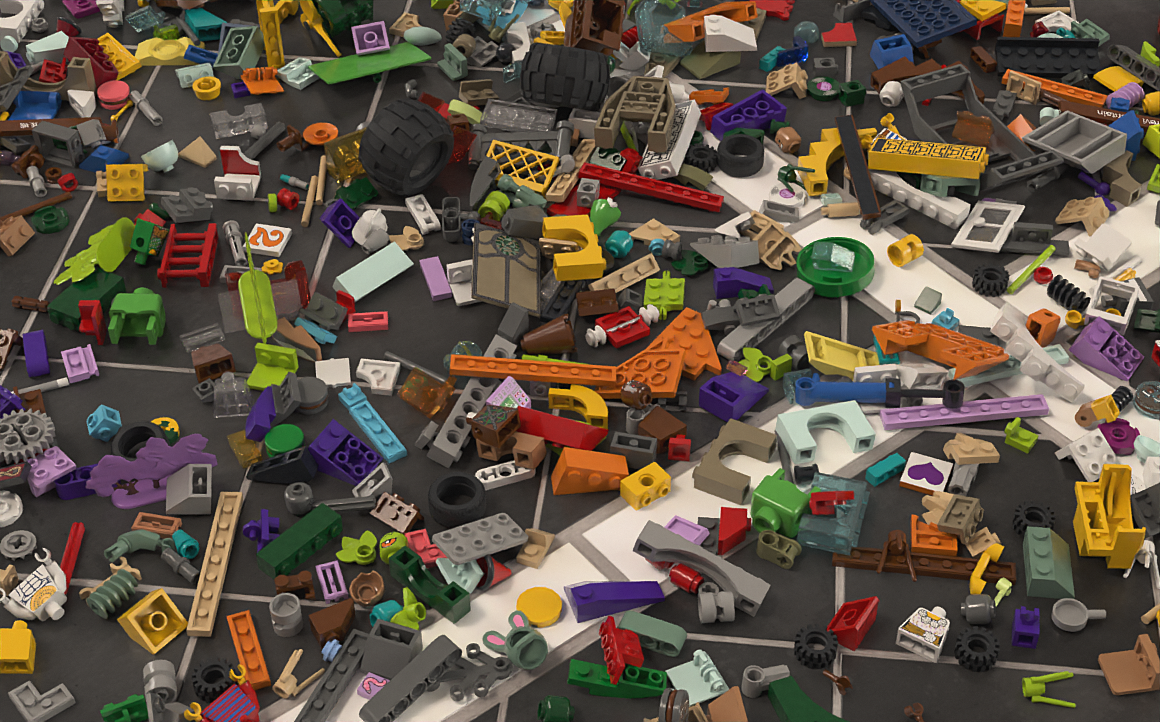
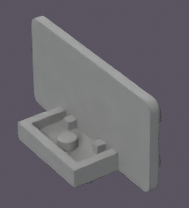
M500 513L434 534L432 542L453 564L460 565L484 557L487 554L490 555L526 543L529 536L506 513Z

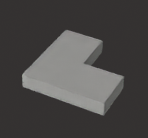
M31 681L8 692L10 699L27 722H44L76 703L74 697L63 683L43 695L39 694Z

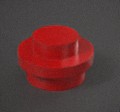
M1039 267L1034 272L1033 278L1040 284H1047L1053 279V274L1048 267Z

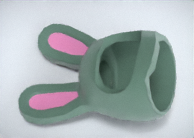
M516 610L508 617V622L512 629L506 637L492 630L483 635V644L488 649L505 653L512 664L521 670H532L539 667L545 661L548 654L546 639L540 632L530 628L528 618L522 611Z

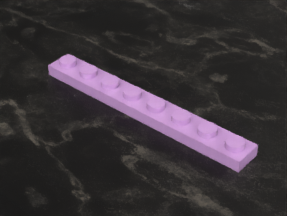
M1039 394L965 401L957 409L947 408L943 404L881 409L879 416L884 430L1048 415L1049 407L1044 395Z

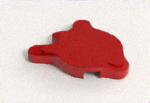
M750 0L756 2V8L766 10V16L777 17L783 21L789 20V13L793 10L791 4L795 3V0Z

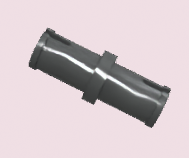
M170 547L162 552L161 559L173 567V571L176 574H181L191 584H196L199 581L201 572L194 568L186 557H181Z

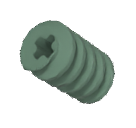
M120 569L117 571V575H112L110 580L105 581L103 586L98 587L96 592L90 594L89 598L86 599L93 612L103 619H107L108 614L106 610L114 613L115 608L113 604L118 608L121 607L120 599L125 602L128 601L127 593L134 596L136 592L133 587H138V583L128 571Z

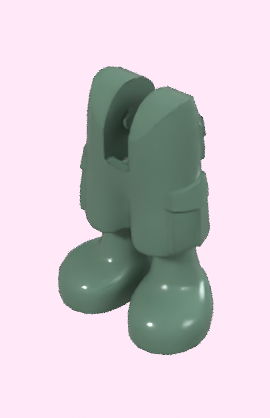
M504 174L500 178L497 186L501 189L499 192L508 197L510 203H513L514 208L539 205L544 211L543 208L546 206L547 200L543 196L536 194L534 190L525 185H517L510 175Z

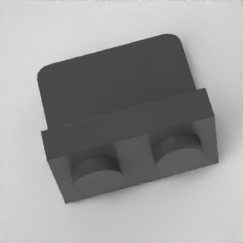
M1159 482L1145 490L1130 495L1132 515L1139 529L1146 527L1145 538L1160 533Z

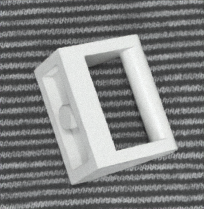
M896 364L897 377L909 389L940 388L948 373L944 367L931 364Z

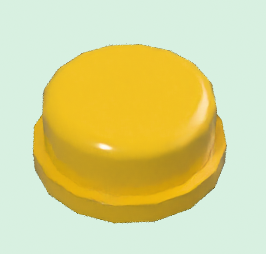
M202 77L197 79L192 87L197 98L212 100L219 96L221 82L215 77Z

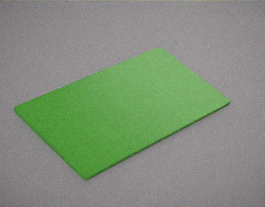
M405 42L389 46L390 50L358 56L355 54L309 65L308 68L327 84H334L431 60V57L413 44Z

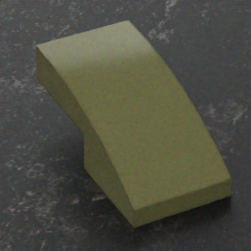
M682 164L678 175L673 176L684 185L690 182L702 191L713 179V176L707 172L687 164Z

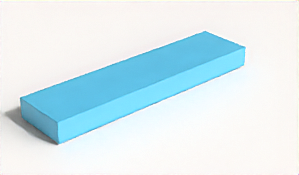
M367 400L349 408L350 415L388 463L407 456L406 448Z

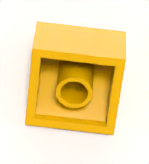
M163 588L151 591L117 619L129 637L152 654L158 652L188 625L186 619Z

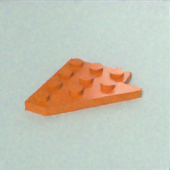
M664 337L616 367L615 387L596 386L594 391L602 399L621 398L620 394L623 385L631 380H637L651 388L652 398H675L686 357L685 348L668 349L670 344L669 338Z

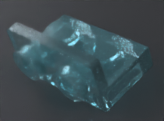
M148 5L127 14L125 19L137 32H141L143 30L147 31L153 26L161 25L166 13L163 11L157 14Z

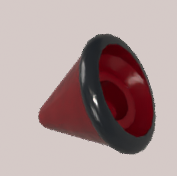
M61 16L57 17L56 33L62 31L68 37H75L82 33L81 28L70 19Z

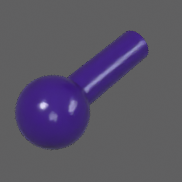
M1083 172L1077 177L1093 187L1099 195H1108L1110 192V186L1105 182L1099 183Z

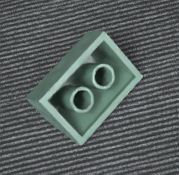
M258 26L231 28L213 68L236 79H242L240 76L243 75V70H246V68H255L265 46L263 33Z
M1027 526L1023 541L1027 596L1074 599L1069 544L1050 528Z

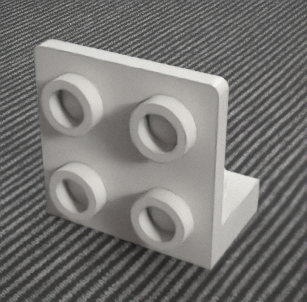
M473 259L447 264L448 283L457 306L482 302L471 298Z
M896 364L855 367L853 382L885 383L886 378H896ZM859 403L863 414L878 413L881 409H892L885 408V403Z
M1099 428L1083 435L1055 452L1059 460L1066 456L1068 459L1073 458L1087 482H1094L1100 478L1103 464H1121Z

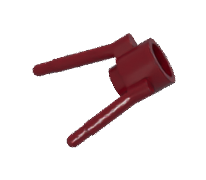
M1039 21L1032 26L1030 37L1037 38L1049 32V30L1042 21Z

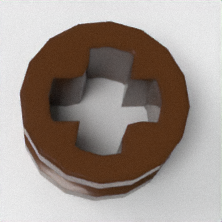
M58 167L49 168L45 172L47 182L50 184H57V180L63 176L62 170Z

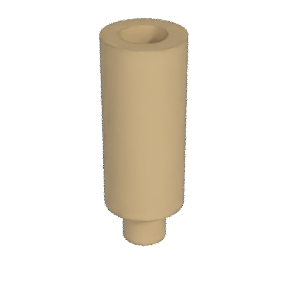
M858 202L827 204V207L821 208V215H828V218L858 216Z

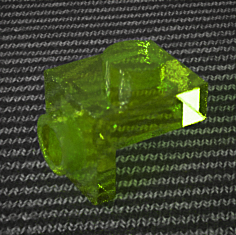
M176 24L161 29L157 25L153 26V38L158 37L163 40L180 39Z

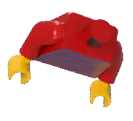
M240 664L237 666L241 676H236L232 669L229 673L233 681H238V686L233 684L202 712L201 706L198 703H191L190 707L195 711V714L186 709L184 711L185 719L195 720L196 722H259L258 712L260 706L257 694L249 680L244 678L246 673L245 667Z

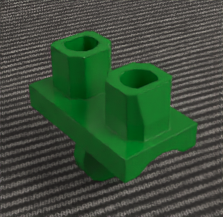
M137 694L131 695L126 701L118 704L110 703L104 705L103 709L100 710L104 722H140L148 719V709L143 694L140 696Z

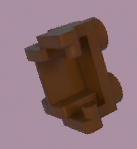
M301 571L298 575L293 576L279 575L274 579L277 595L304 588L305 593L310 592L305 594L306 600H316L311 572Z

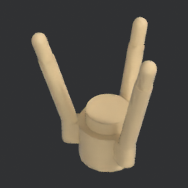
M302 649L293 652L281 676L272 687L274 692L282 698L287 699L290 694L296 697L303 688L325 672V669L322 668L303 683L296 686L297 679L291 672L303 653Z

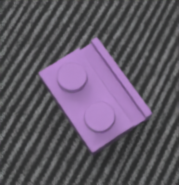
M90 344L86 348L77 347L61 351L70 383L88 379L91 375L95 374L99 376Z

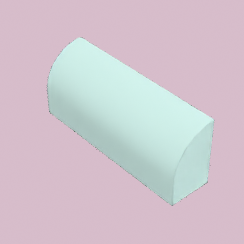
M394 241L336 277L332 287L336 292L340 290L353 296L355 303L413 266L414 263Z

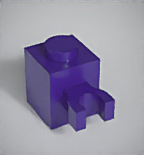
M1021 606L1020 609H1015L1012 621V646L1036 649L1039 638V608L1029 611L1026 610V607Z

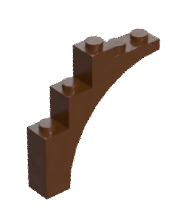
M904 56L872 72L870 85L880 94L884 85L889 81L901 83L902 80L942 69V67L933 59L915 67L913 62ZM957 61L947 67H951L962 63L960 61ZM972 81L977 99L984 104V92ZM962 90L951 92L965 100Z

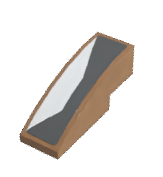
M285 317L277 320V329L272 336L279 345L296 349L297 356L308 361H322L320 346L302 325L294 328Z

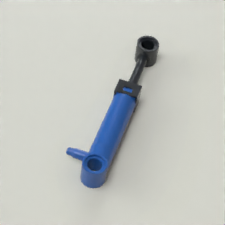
M814 373L812 378L801 377L796 380L795 401L801 406H810L815 402L842 403L855 400L857 403H885V408H900L901 397L942 398V403L945 407L957 409L963 405L965 386L961 381L953 379L946 381L942 390L901 389V380L898 378H886L885 383L820 381L818 373Z

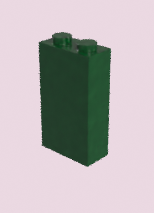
M95 267L93 273L83 280L73 282L47 306L50 320L55 324H60L70 330L80 332L79 327L82 319L78 307L79 301L100 300L104 313L111 307V302L117 294L127 292L123 277Z

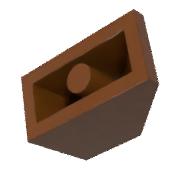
M352 598L309 615L311 631L321 649L324 648L328 641L332 642L336 639L341 642L344 640L356 616L354 600Z

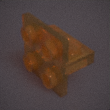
M958 111V120L952 137L987 147L991 134L995 132L991 119L982 115L980 117L973 116V113L963 111V113Z

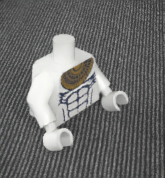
M43 548L47 554L45 559H41L35 553V558L40 562H44L46 566L42 564L9 594L10 599L6 597L5 591L0 588V592L3 593L0 603L2 602L4 608L17 618L27 620L38 618L41 621H45L48 617L58 620L64 615V609L61 606L67 601L64 593L66 590V575L55 560L52 561L50 559L51 552L46 548Z

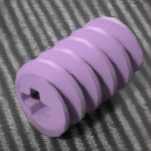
M1130 82L1108 95L1106 105L1109 109L1112 97L1130 100V108L1144 99V91L1137 83Z

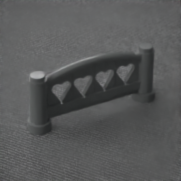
M559 121L556 125V131L487 133L486 126L473 124L469 130L471 139L467 160L468 168L471 170L479 168L493 140L523 148L530 144L533 150L538 152L545 144H548L552 150L549 155L557 156L560 159L564 155H569L571 136L574 134V124L570 121ZM496 146L500 153L505 152L502 147ZM517 152L515 155L509 154L511 160L520 157L521 154ZM505 156L497 161L501 166L509 162V159ZM530 156L525 160L529 165L537 161L536 156ZM524 160L513 164L515 168L526 166ZM547 160L542 165L552 163L553 161Z

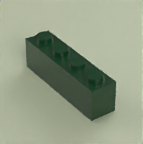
M321 503L256 553L259 569L273 580L279 575H289L293 569L304 563L312 554L322 549L326 543L343 531L341 515L324 503Z

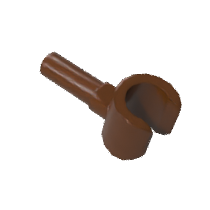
M826 669L823 671V675L836 684L841 695H846L844 688L853 689L848 676L838 677Z
M920 703L913 704L915 712L910 705L905 707L904 712L908 718H915L917 722H924L922 717L924 709Z

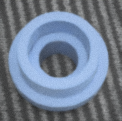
M334 639L332 642L328 641L322 650L324 661L332 662L342 647L338 640Z

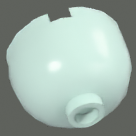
M173 140L142 155L141 158L145 164H148V168L151 170H163L165 173L174 168L173 164L178 159V150Z

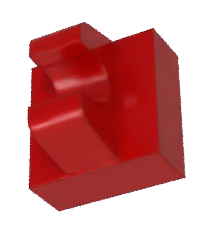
M677 434L676 438H670L668 460L690 461L691 439H685V435Z

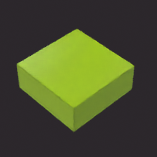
M785 354L771 361L770 377L776 381L790 374L792 357Z

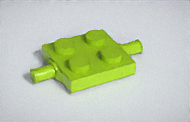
M664 271L662 279H646L644 308L647 310L648 304L655 306L659 311L658 318L662 320V316L663 320L667 318V311L683 310L685 278L670 279V271H667V276L666 271Z

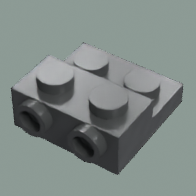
M197 188L180 189L179 196L171 195L161 198V205L175 223L210 220L213 204L211 201H207L205 193L200 192Z

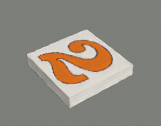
M256 223L248 238L251 253L280 257L292 235V229ZM246 242L243 245L244 252H247Z

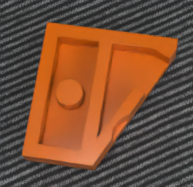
M911 515V552L957 556V534L938 531L937 524L932 522L929 525L918 520L919 516Z

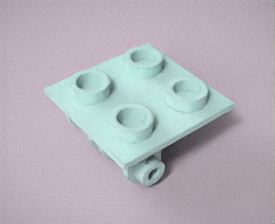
M702 650L694 652L693 661L665 671L675 689L687 690L689 694V707L696 705L697 702L701 703L722 695L729 690L710 657Z

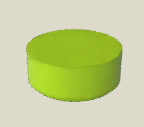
M275 193L268 194L269 212L277 211Z

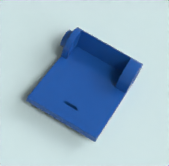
M19 91L13 100L16 109L8 120L53 119L61 107V95L59 92Z

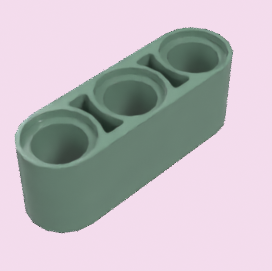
M626 611L617 627L621 630L628 629L636 633L641 647L670 657L679 655L687 638V632L682 627L635 611Z

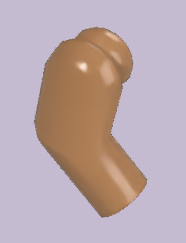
M1076 259L1074 269L1089 271L1088 275L1091 278L1099 276L1101 269L1098 265Z

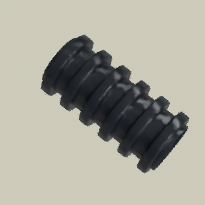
M1119 386L1111 394L1120 412L1133 399L1132 391L1125 386Z

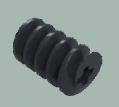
M1060 274L1051 280L1047 288V296L1053 298L1055 302H1059L1068 311L1076 310L1082 313L1088 307L1091 300L1090 297H1086V292H1080L1079 287H1075L1073 283H1069V280L1063 279V276Z

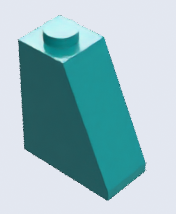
M202 8L185 10V21L200 41L220 39L222 23H227L226 21Z

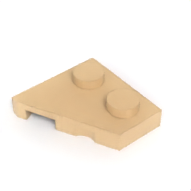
M654 218L629 233L633 241L634 239L642 240L644 245L648 246L651 245V241L654 239H663L664 241L669 239L673 243L680 242V235Z

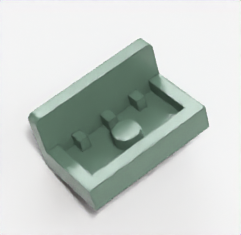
M1088 19L1079 24L1076 21L1071 22V32L1076 38L1099 39V46L1110 39L1109 33Z

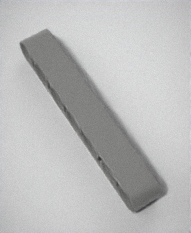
M799 278L794 279L775 295L781 315L779 319L741 326L740 324L719 343L717 353L733 363L738 362L744 357L743 348L756 347L812 298L815 287Z

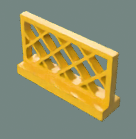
M497 140L492 141L486 155L496 161L505 156L509 159V162L500 166L501 173L495 179L496 186H498L500 178L504 175L502 170L512 165L514 172L508 175L513 178L514 182L519 186L525 185L536 194L546 199L545 195L559 163V157ZM496 146L502 147L505 151L496 156L494 155ZM515 151L520 152V157L514 160L510 159L509 154ZM530 156H536L537 161L528 165L525 159ZM524 160L526 166L516 171L513 164ZM547 160L553 161L552 166L546 169L543 168V162ZM540 164L542 171L533 175L530 169ZM528 170L531 176L521 179L518 174ZM545 174L546 180L544 185L536 183L535 179Z

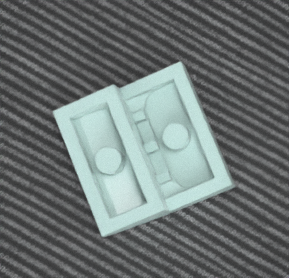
M302 57L277 70V76L281 80L300 90L320 78L308 68L309 65H312L311 60Z

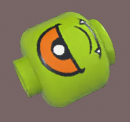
M390 532L384 535L379 545L381 560L389 564V557L405 545L409 548L407 537L398 532Z

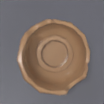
M374 570L371 573L361 572L351 582L349 588L351 598L360 606L375 605L382 599L385 591L382 576Z

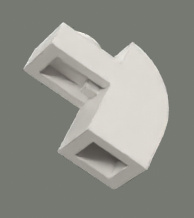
M621 42L619 52L614 50L613 55L620 59L619 67L633 71L640 69L649 62L651 51L640 42H637L630 49Z

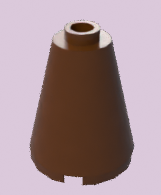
M568 313L524 334V339L520 340L523 352L527 351L528 354H566L578 352L577 347L573 348L576 340L571 321H566L569 317Z

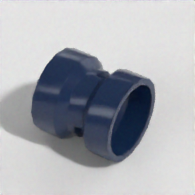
M468 219L461 224L463 232L462 241L466 245H473L471 237L474 236L472 228H474L475 222L479 223L477 220Z

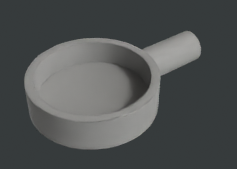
M1064 598L1054 604L1051 617L1059 628L1074 632L1083 629L1088 619H1106L1105 609L1087 610L1086 606L1080 601Z

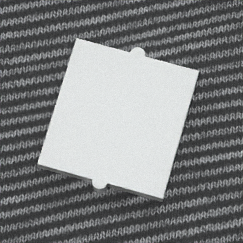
M331 358L330 360L315 361L316 378L323 380L327 388L351 385L349 358Z

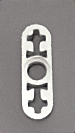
M514 460L481 469L476 472L475 477L483 483L485 490L532 478L536 473V468L533 470L516 466ZM506 471L510 472L511 475L501 476L500 473Z

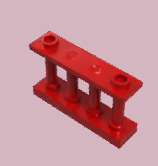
M209 223L208 229L204 233H177L175 224H171L166 238L167 243L161 268L157 270L158 280H161L162 288L167 287L168 278L190 277L199 279L201 287H209L219 240L217 224ZM177 241H205L202 245H176ZM174 253H202L199 257L173 258ZM172 265H199V268H196V270H171Z

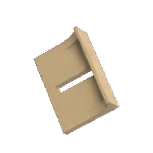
M1011 70L1006 90L1017 93L1016 97L1036 105L1040 101L1039 93L1042 83ZM1025 82V87H1024V92H1023V91H1022V88H1023V83Z

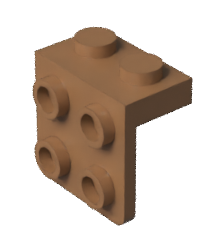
M22 215L15 218L11 216L5 221L0 220V247L9 257L14 255L35 234Z
M1148 634L1138 635L1134 650L1099 655L1098 662L1114 695L1160 690V659L1157 655L1156 645L1151 642Z

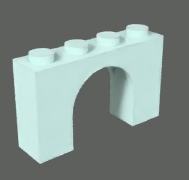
M855 400L778 414L775 430L782 439L794 464L814 461L817 444L809 431L815 428H829L839 432L845 438L853 453L873 449L876 433Z

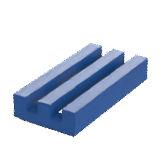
M189 45L184 54V59L199 64L210 63L212 68L218 57L217 53L193 45Z

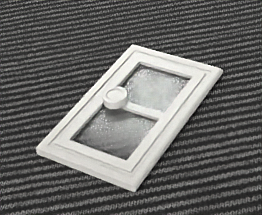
M978 200L952 242V247L998 253L1013 229L1014 222H1017L1025 206Z

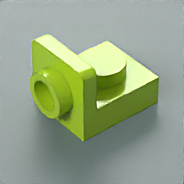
M1016 417L1005 428L1004 433L1007 434L1005 443L1028 454L1036 444L1039 435L1019 427L1021 418Z

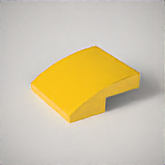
M1120 66L1106 68L1096 73L1093 77L1114 92L1130 82H1135L1141 87L1144 83Z

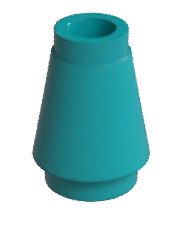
M177 530L173 533L172 539L178 554L187 559L194 558L199 552L198 541L183 530Z

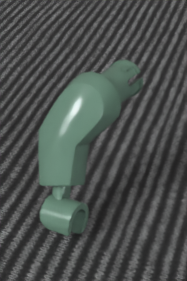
M139 529L120 535L114 545L104 550V555L106 559L111 557L109 561L114 562L124 553L130 554L139 548L155 551L157 546H159L163 552L169 547L175 550V544L171 538L160 540V535Z

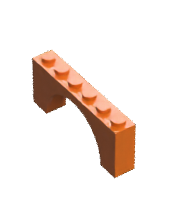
M724 2L661 25L664 42H694L705 38L704 16H723L735 22L755 19L758 17L756 2Z

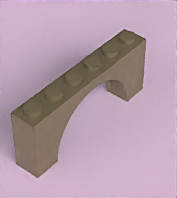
M0 51V86L12 82L18 70L12 63L8 52ZM73 57L67 66L68 77L63 81L43 83L28 78L20 91L59 92L61 100L69 101L68 90L92 91L94 96H96L97 88L90 58Z

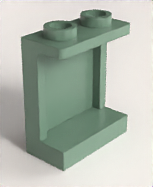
M922 174L920 191L939 197H947L948 186H955V191L978 196L980 178L970 179Z

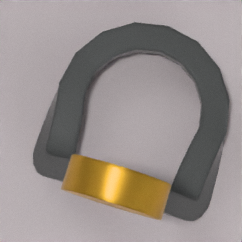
M895 300L896 322L900 321V315H909L916 319L915 324L920 323V317L916 313L901 311V300Z

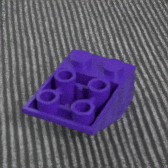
M733 371L714 376L700 387L699 406L726 422L730 418L738 420L767 394L769 389L747 376Z
M334 419L308 447V450L319 465L318 471L354 486L363 481L383 460V457Z

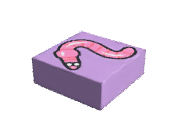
M369 672L357 688V695L370 700L390 680Z

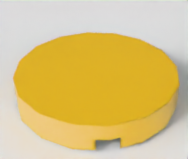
M533 587L520 594L517 599L516 610L522 611L527 616L530 626L532 624L537 625L538 628L552 625L560 618L562 600L559 594L552 589Z

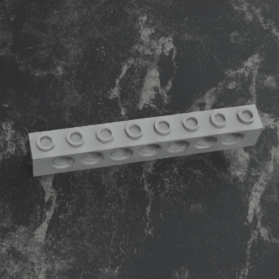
M496 334L483 357L515 359L517 355L514 354L517 346ZM473 376L470 378L432 444L427 457L447 468L450 467L453 461L458 462L463 453L459 449L461 447L465 448L471 438L468 436V433L473 434L471 425L466 423V417L468 413H478L484 408L486 400L492 395L491 392H495L502 383L499 378Z

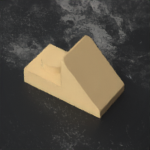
M535 528L526 529L525 533L529 536L528 541L523 544L516 557L517 563L538 569L555 535Z

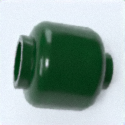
M547 695L544 700L539 701L537 717L541 722H569L574 719L575 708L571 706L570 700L567 697Z

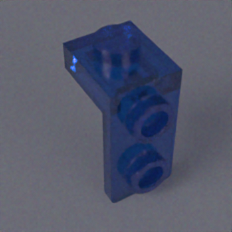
M800 36L793 37V48L777 52L776 65L782 67L808 60V44Z

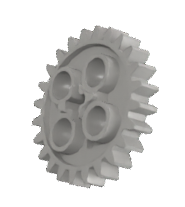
M21 409L19 413L13 410L11 415L8 416L4 413V418L0 419V462L4 459L7 464L12 460L18 464L20 459L27 462V457L35 459L36 453L43 454L42 449H49L48 443L54 442L53 437L56 435L51 417H47L46 413L41 414L40 410L34 413L32 409H29L27 412Z

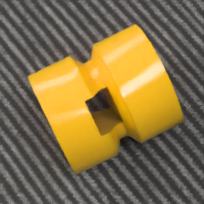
M914 234L907 235L887 247L888 258L897 267H902L910 261L919 258L924 252L921 240Z

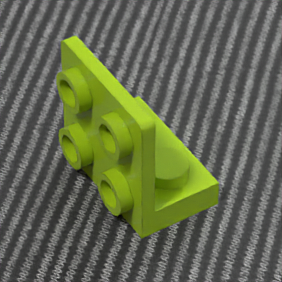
M257 343L255 346L257 364L246 382V387L264 391L271 384L280 386L288 372L296 373L299 367L296 349Z

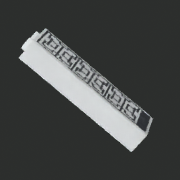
M695 99L675 104L676 110L668 149L666 152L656 153L648 151L647 144L642 156L643 159L638 166L641 176L659 180L678 175L701 116Z

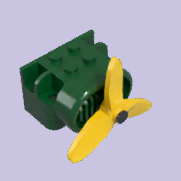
M299 0L303 11L300 17L303 26L308 31L312 29L319 33L337 57H340L341 53L330 37H335L346 29L349 31L352 29L351 27L359 26L365 20L373 21V0Z

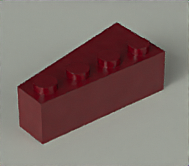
M69 37L63 55L69 62H71L73 57L90 58L97 89L103 83L117 79L119 72L114 64L108 61L109 56L103 53L104 48L98 45V39Z

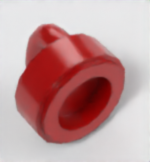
M68 173L57 180L59 186L65 192L74 191L78 186V181L73 173ZM72 182L74 183L73 186L69 188L65 187L66 185H69Z

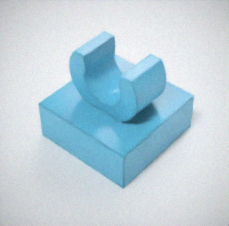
M946 308V312L943 310L932 320L931 324L954 330L959 325L960 319L954 317L953 310Z
M353 383V387L349 389L345 387L343 392L338 394L339 400L348 410L350 407L367 400V397L356 383Z

